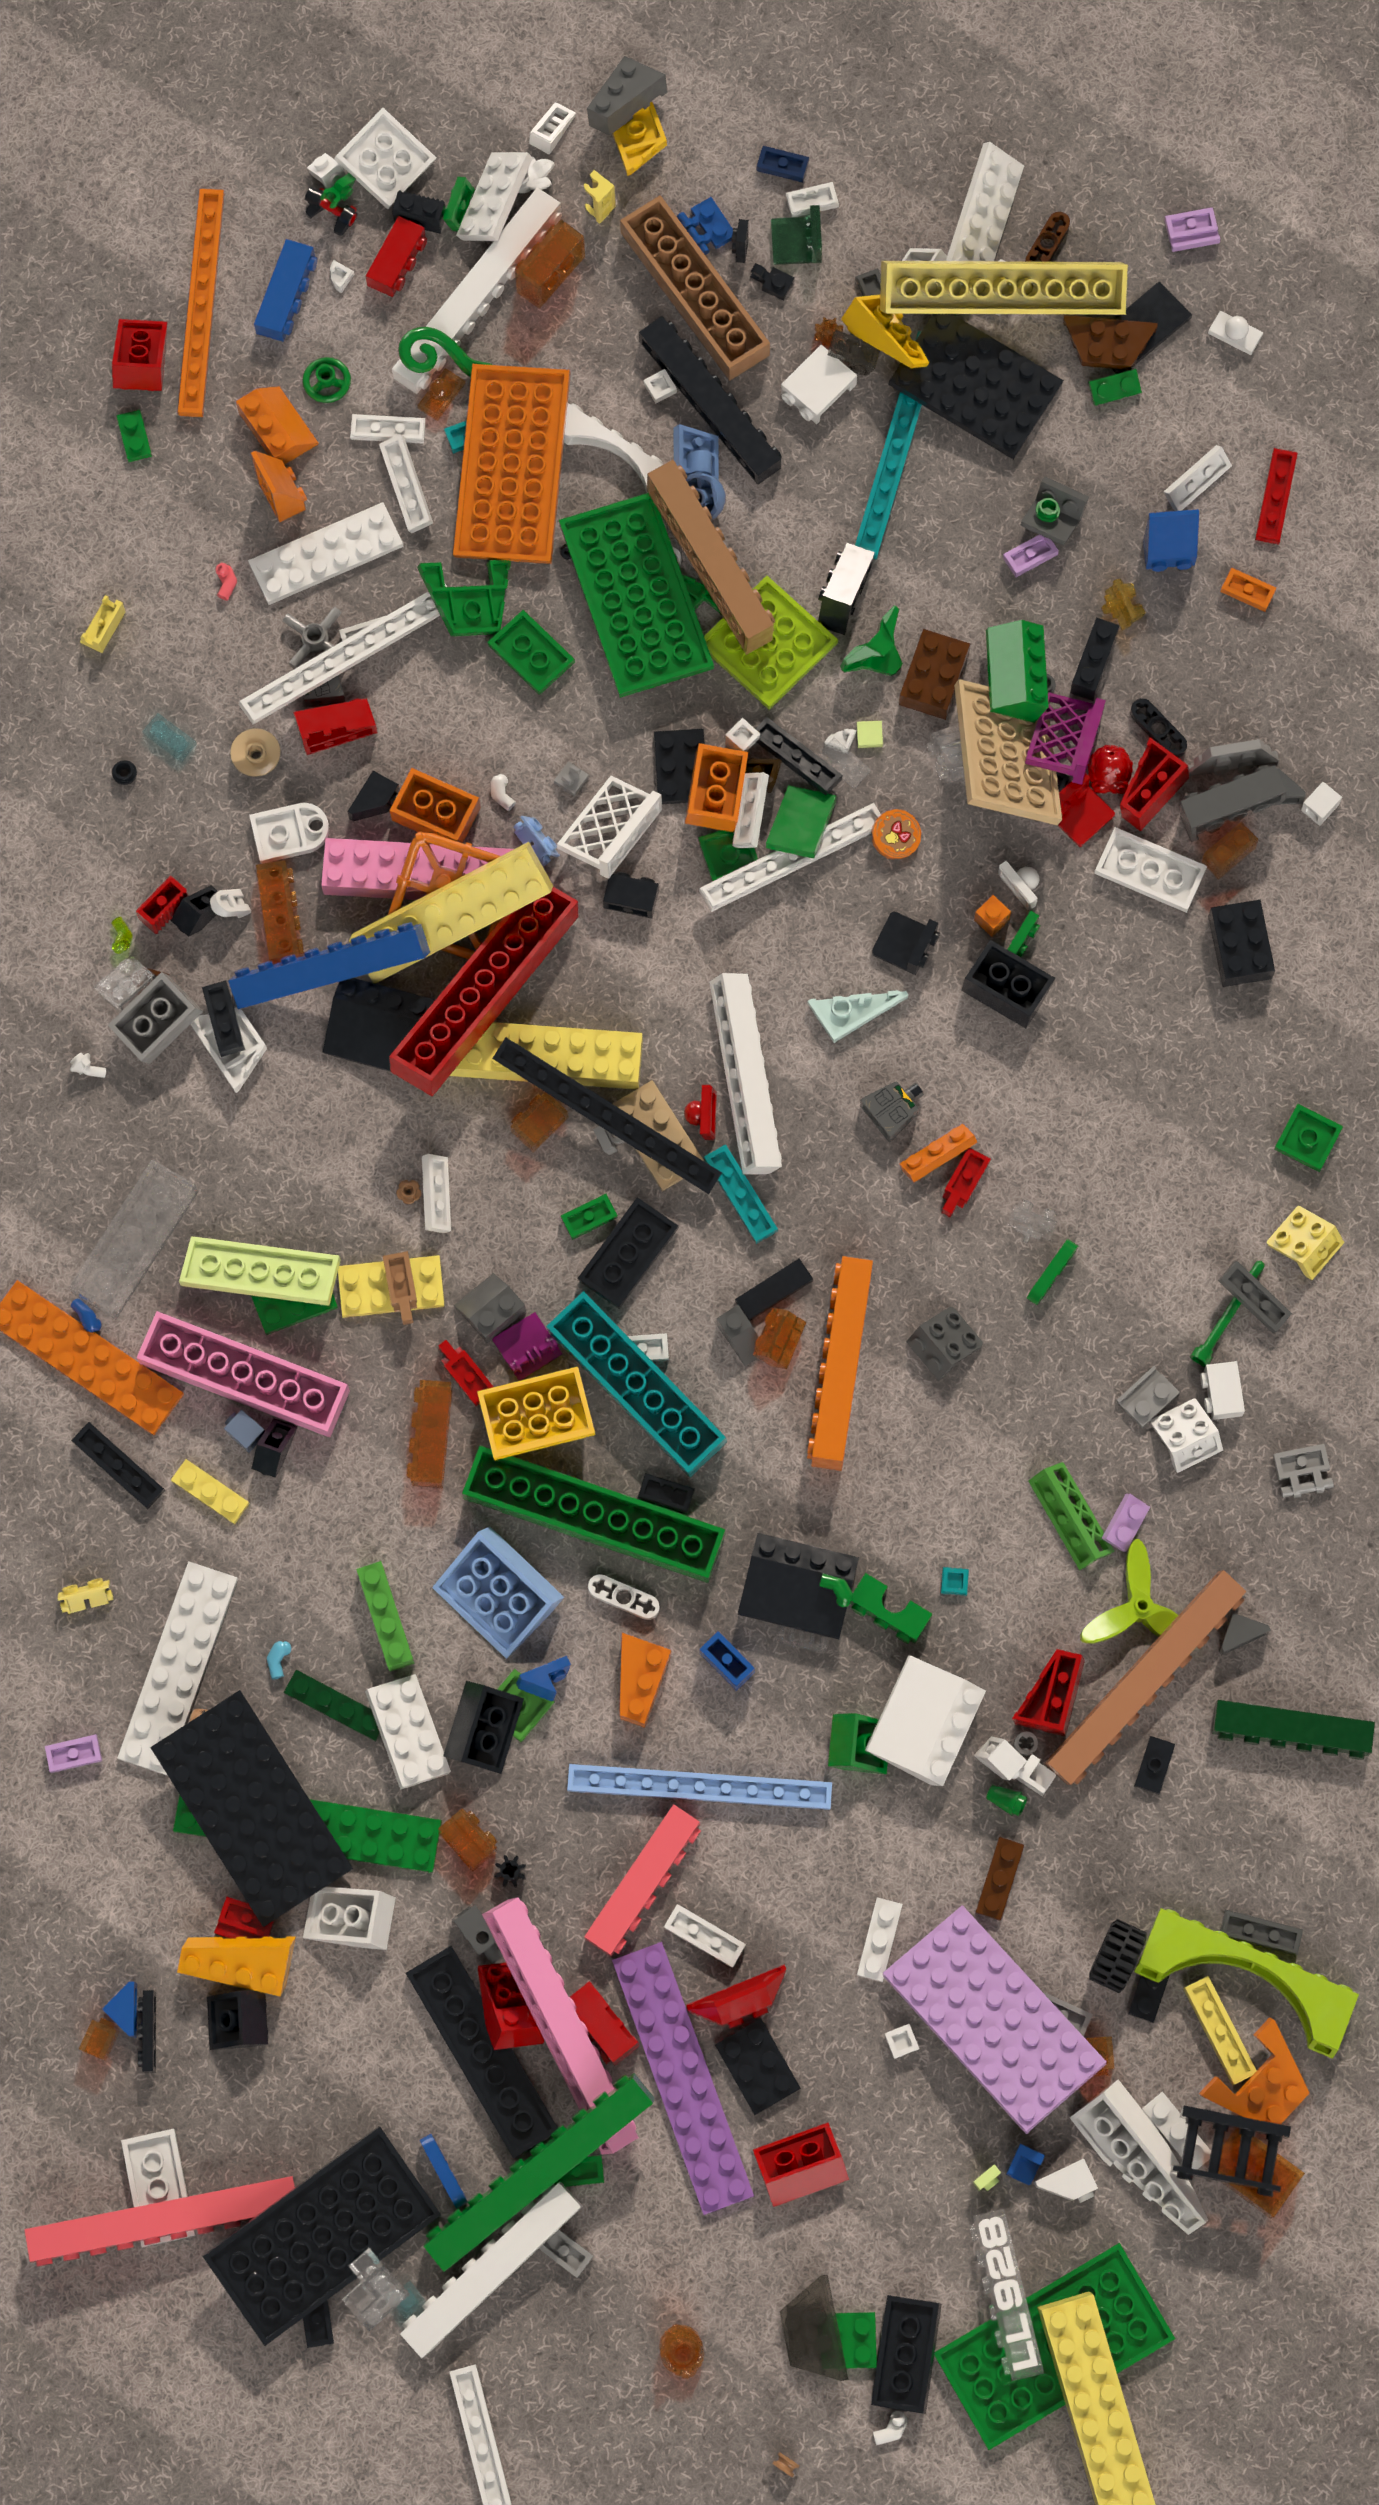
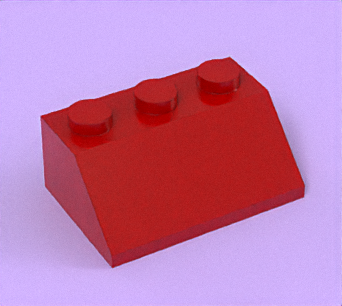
M829 2123L753 2149L773 2207L849 2180L842 2155Z

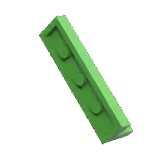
M1064 1462L1045 1468L1028 1480L1079 1570L1115 1552L1111 1544L1102 1539L1104 1532ZM1054 1472H1059L1063 1483L1057 1479ZM1068 1495L1074 1498L1076 1505L1071 1503V1501L1068 1498ZM1081 1517L1086 1519L1089 1528L1083 1524ZM1094 1540L1099 1542L1103 1551L1099 1552Z

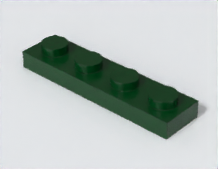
M295 1670L283 1692L284 1694L375 1742L377 1741L380 1732L372 1709Z

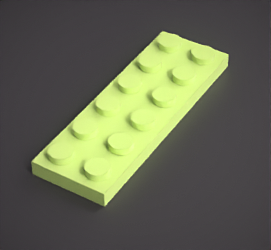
M191 1236L179 1283L185 1287L329 1306L341 1259L339 1255Z

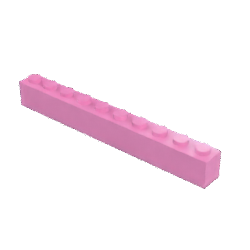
M519 1897L508 1899L482 1915L579 2110L584 2108L587 2111L595 2105L592 2101L604 2091L608 2094L614 2089L612 2077L604 2069L600 2061V2053L592 2045L588 2037V2029L580 2021L576 2013V2005L568 1997L564 1989V1981L556 1973L552 1965V1957L544 1949L540 1941V1933L532 1925L528 1917L526 1905L520 1901ZM632 2120L599 2147L602 2155L613 2154L639 2138L634 2121Z

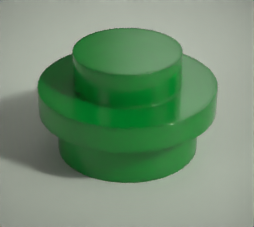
M1045 498L1038 502L1035 513L1040 520L1053 522L1059 517L1060 507L1054 499Z

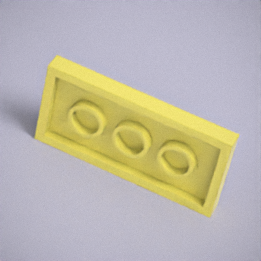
M440 1256L410 1258L417 1297V1308L411 1310L445 1307ZM383 1261L339 1266L338 1277L343 1318L394 1312Z

